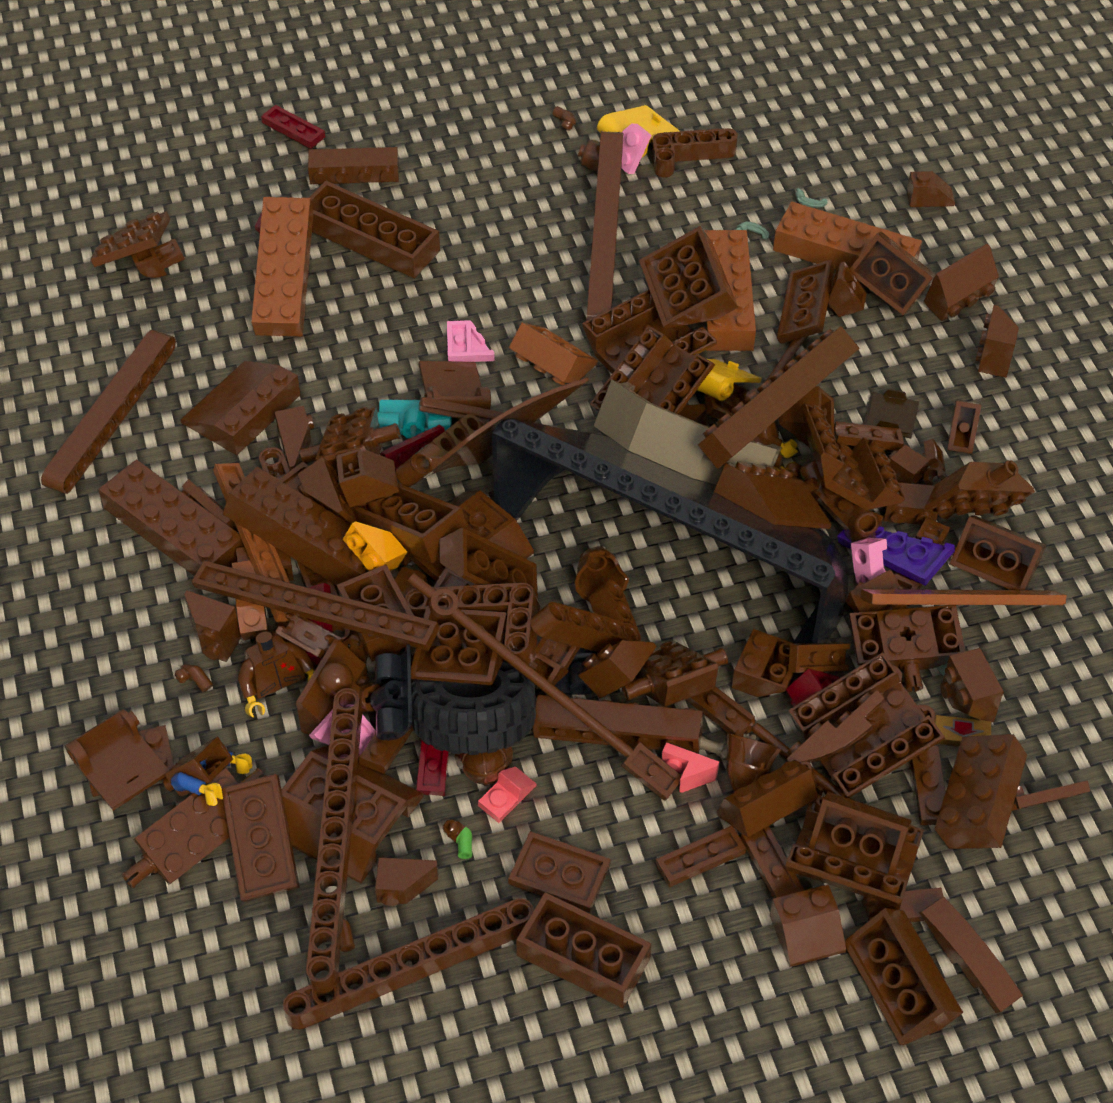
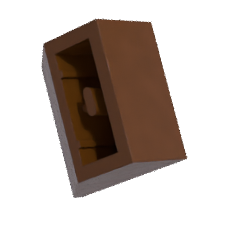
M994 305L992 314H986L983 328L988 330H982L979 345L984 346L983 348L978 347L975 361L980 362L978 372L1007 378L1019 327L998 305Z
M815 386L779 417L780 425L809 448L802 413L804 402L811 407L816 405L826 413L825 417L831 425L830 429L834 435V399L819 386Z
M362 448L336 456L339 484L349 508L362 506L369 501L387 498L399 492L394 460Z
M753 629L734 669L732 688L755 697L785 692L794 673L788 671L790 644L795 643Z

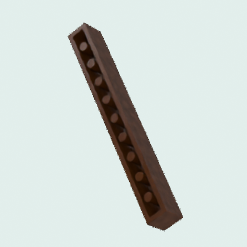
M842 326L834 332L829 329L808 346L807 349L795 357L796 361L792 359L782 368L785 373L780 369L770 378L771 382L767 380L756 389L759 394L754 391L743 400L746 405L740 402L730 411L733 416L727 413L716 422L719 427L714 424L703 433L705 439L698 446L715 467L719 469L860 348Z

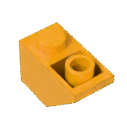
M359 522L352 523L343 537L347 546L369 571L387 564L391 571L399 566L407 554L406 549L391 532Z

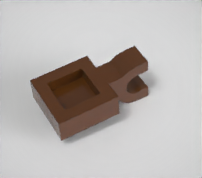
M930 439L924 442L925 452L922 453V456L929 460L928 467H930L924 473L926 485H933L932 480L937 475L941 481L946 478L943 451L934 439Z

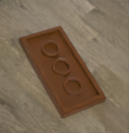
M832 260L790 272L777 334V340L780 344L823 332L835 264Z
M273 774L223 787V802L241 901L245 902L300 888L279 775Z

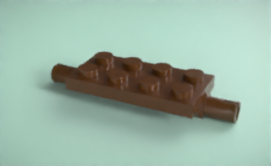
M227 768L222 770L208 783H218L221 788L239 784ZM259 768L255 769L253 773L240 783L258 778L263 774V771ZM193 793L134 838V842L141 849L143 855H141L142 859L121 874L125 881L136 874L127 884L133 889L151 873H158L170 885L230 838L223 799L217 798L218 804L210 806L206 803L205 794L197 795Z

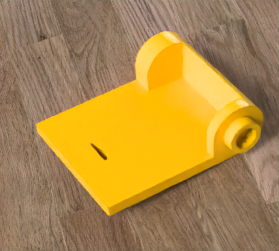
M647 105L606 114L597 125V130L601 133V131L622 132L630 124H638L652 135L648 145L653 141V136L657 133L679 131ZM648 145L643 153L642 158L646 155L648 151Z
M707 359L713 362L715 366L697 390L717 400L724 401L733 393L734 382L761 383L762 378L739 369V364L729 361L727 364L717 359Z

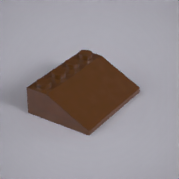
M701 226L639 260L665 329L715 320L738 308L714 245Z
M244 361L180 421L183 425L237 456L276 419V411L287 409L300 396L298 375L280 365Z
M737 461L736 464L725 463L714 490L715 493L774 525L830 529L832 525L812 494L805 488L804 482L793 476L794 471L781 466L779 469L771 465L763 467L756 463H752L750 466L741 461Z

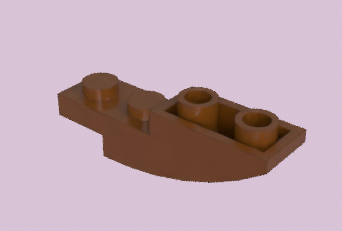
M877 690L872 695L867 692L858 700L856 704L859 707L852 714L847 711L836 721L839 725L837 728L829 721H826L823 725L820 722L817 723L807 733L810 737L803 744L798 741L788 750L787 753L790 756L787 758V762L797 760L800 763L803 761L813 763L847 749L872 730V725L866 719L884 703L885 698Z

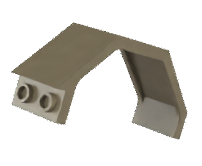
M611 380L594 427L628 451L693 479L717 485L725 464L717 469L698 446L705 439L703 433L709 427L647 401L633 392L636 387L635 385L628 382L618 383ZM751 441L726 463L736 464L737 461H741L750 466L752 463H756L763 467L766 465L774 467L782 447L775 444L765 445Z

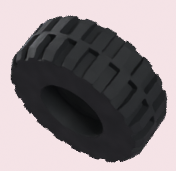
M503 660L492 685L414 679L411 683L412 728L425 744L432 745L440 751H450L453 754L469 753V755L497 752L499 749L509 748L515 742L523 740L535 723V684L505 660Z

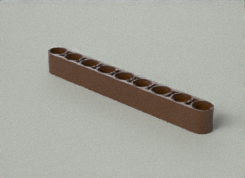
M155 330L148 331L47 465L41 477V484L64 494H68L74 488L172 355L176 345L175 337Z
M514 899L338 973L337 984L328 993L316 992L311 984L291 992L283 1002L286 1021L294 1029L307 1028L518 938L534 911L533 906L526 899ZM517 915L526 916V918L522 920L516 919L514 917ZM490 926H497L500 929L496 931H489L487 928H489ZM465 937L473 939L467 943L460 941L462 938ZM435 949L445 950L442 954L432 953ZM407 961H417L413 966L405 965ZM380 972L390 973L384 978L377 977ZM357 983L362 985L360 988L355 990L349 989V986H351L352 984ZM326 995L333 996L330 1001L324 1002L320 1000ZM295 1008H305L301 1013H292Z

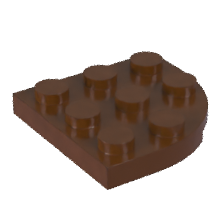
M167 211L160 214L159 212H153L140 221L138 219L130 220L125 224V228L113 235H107L100 239L101 244L95 248V252L90 259L93 266L97 267L157 246L171 220Z

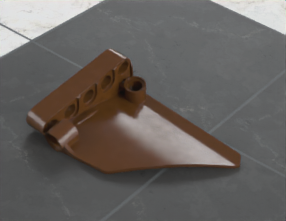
M588 377L528 399L497 416L487 424H484L474 415L468 414L398 467L396 470L397 479L402 485L411 487L439 471L452 467L483 463L493 455L492 431L501 421L516 419L535 423L588 382Z

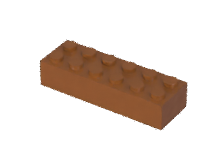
M263 197L251 321L255 335L303 337L313 224V208L310 198Z
M791 201L775 230L773 251L815 264L832 260L835 264V270H838L842 262H845L850 269L877 233L883 232L917 260L919 259L922 241Z
M704 230L714 245L738 305L737 309L726 315L704 322V328L717 340V344L706 351H754L756 326L747 230Z

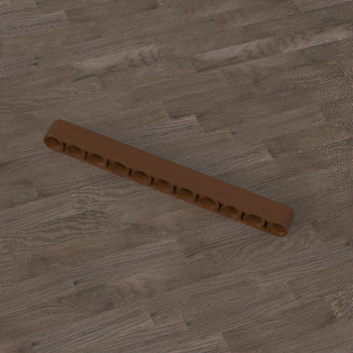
M601 131L587 320L612 308L623 132Z
M350 688L338 691L333 703L308 946L307 976L312 988L319 993L330 992L335 988L338 981L363 714L359 695ZM349 704L353 705L350 708H343L344 706ZM345 729H350L347 733H341ZM344 754L348 755V757L343 759L338 758L339 756ZM339 780H346L343 784H335ZM337 806H344V808L339 811H333V809ZM335 832L342 833L336 838L330 837ZM332 859H339L334 865L327 864ZM330 886L337 887L333 892H324ZM326 914L334 915V917L328 921L321 920V918ZM324 942L332 943L327 949H318L320 944ZM325 970L329 972L324 978H315L320 971Z

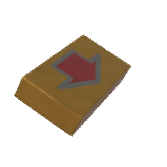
M941 715L935 716V724L945 736V739L938 744L960 746L962 737L991 735V721Z

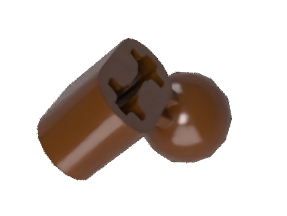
M338 661L330 662L323 666L319 672L318 682L325 694L335 697L338 691L350 688L358 693L362 712L376 711L371 705L370 697H367L371 696L372 692L381 687V685H378L376 682H370L358 686L353 682L351 669L346 664Z

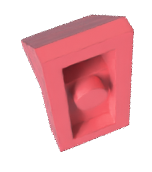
M666 743L662 751V760L677 773H682L680 793L716 780L719 761Z
M516 766L502 770L498 773L497 783L478 801V806L500 823L536 787V783Z

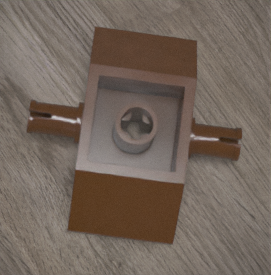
M362 407L355 410L352 414L345 415L341 413L331 417L321 444L301 448L300 455L305 464L324 457L338 470L337 455L358 448L379 455L384 442L400 439L401 434L397 423L380 428L376 407L370 409Z
M1007 460L1004 463L969 462L935 485L924 508L926 512H937L942 519H948L955 513L957 515L975 513L977 516L990 513L994 516L1006 514L1013 505L1025 502L1026 497L1033 494L1035 490L1018 473V467L1012 460Z
M891 605V610L849 614L857 664L861 666L883 652L893 666L903 671L907 692H912L913 687L914 692L923 689L920 670L934 669L948 663L949 656L965 652L956 605L908 608L907 605Z
M676 641L662 643L660 645L661 648L653 651L636 675L637 679L623 686L622 691L628 701L645 694L664 707L714 689L718 667L728 664L727 654L723 648H718L715 651L701 655Z

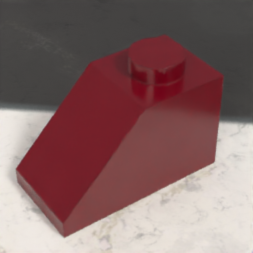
M808 668L786 691L790 695V702L794 707L840 678Z

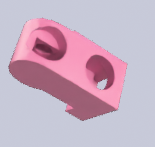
M868 537L851 543L857 584L859 582L866 583L886 572L882 553L883 550L887 549L886 539Z

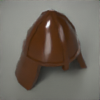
M596 546L585 550L580 555L575 588L581 598L589 601V596L608 580L618 583L624 592L629 578L619 566L617 558L606 547Z
M726 733L727 773L733 790L736 791L739 788L746 787L757 781L761 776L766 775L770 771V767L781 751V748L747 737Z
M511 746L506 749H499L497 752L479 753V755L460 753L455 754L457 766L464 771L470 780L488 786V784L497 781L498 773L505 770L512 763L513 750Z

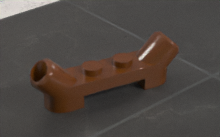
M815 460L800 468L799 473L804 482L813 477L819 481L820 487L811 493L818 505H822L844 528L845 536L852 543L868 537L876 538L875 531L879 527V520L873 512L866 511L864 508L827 489Z

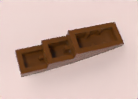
M941 897L919 912L951 963H958L973 988H980L995 1013L1002 1012L1023 997L1016 984L986 943L945 897Z

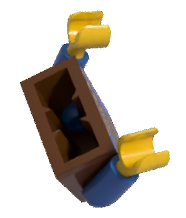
M217 736L181 758L166 772L163 783L168 791L173 792L176 790L178 795L182 797L191 792L197 795L203 793L205 794L206 803L214 806L218 804L217 798L223 799L222 788L218 783H208L226 766H230L231 763L236 764L237 773H249V769H252V758L246 753L234 756L233 752H229Z

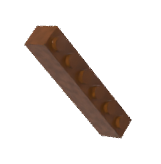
M549 695L537 696L536 719L533 725L534 738L610 745ZM580 697L570 698L631 748H634L640 742L648 749L663 751L666 743H670L699 754L703 730V711L692 708H668L663 705L646 706L638 703L626 704L615 703L609 700L595 701Z

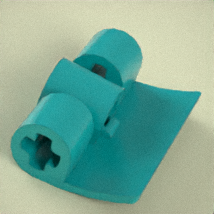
M380 400L379 412H377L380 428L397 423L400 434L408 439L439 424L446 431L452 426V417L421 412L419 410L420 400Z

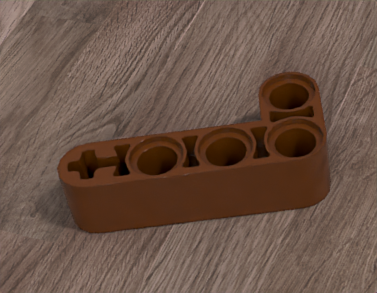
M731 128L657 133L653 136L652 141L654 171L659 177L666 178L674 174L675 162L731 158L736 154L738 134Z

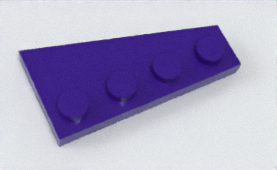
M880 526L875 531L876 538L886 539L887 549L882 551L883 565L924 586L928 584L955 552L954 544L945 542V545L933 543V539L922 537L920 540L908 537L907 533L897 531V533L884 531V527ZM843 530L837 536L838 543L851 549L852 542L845 536Z

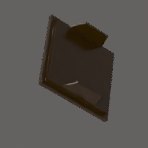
M887 389L884 394L871 392L864 425L901 429L903 437L911 439L919 401L907 399L905 392Z

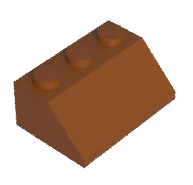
M524 322L521 323L509 346L510 349L516 352L515 356L525 362L531 361L534 363L533 368L545 374L546 372L553 375L552 380L561 385L579 381L598 363L597 359L547 328Z

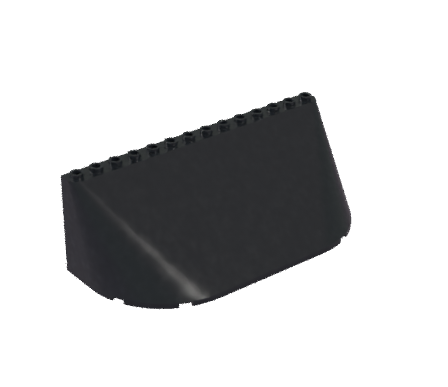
M505 419L492 431L494 502L515 518L516 521L542 488L556 475L567 470L821 588V595L815 609L793 643H827L839 624L846 607L848 575L838 548L823 529L774 525L715 493V484L693 479L628 451L607 435L516 419Z

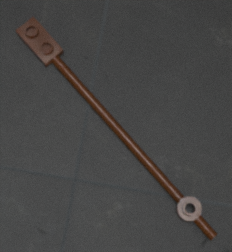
M412 574L407 582L430 599L429 609L434 616L442 619L452 617L626 757L621 766L662 800L666 801L680 783L682 776L640 742L632 749L458 608V598L453 591L445 588L436 591L417 574ZM438 602L446 603L447 608H440Z

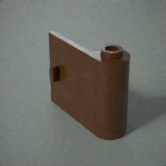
M419 361L418 365L425 391L424 397L490 410L491 392L489 387L481 386L475 362Z
M125 709L118 711L65 745L71 760L112 811L165 778L166 772L169 770L140 736L137 729L140 723L136 715L131 710L127 712Z

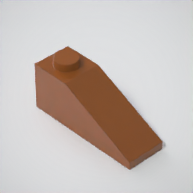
M250 560L232 563V568L256 574ZM236 599L242 640L256 639L258 634L269 632L265 607Z

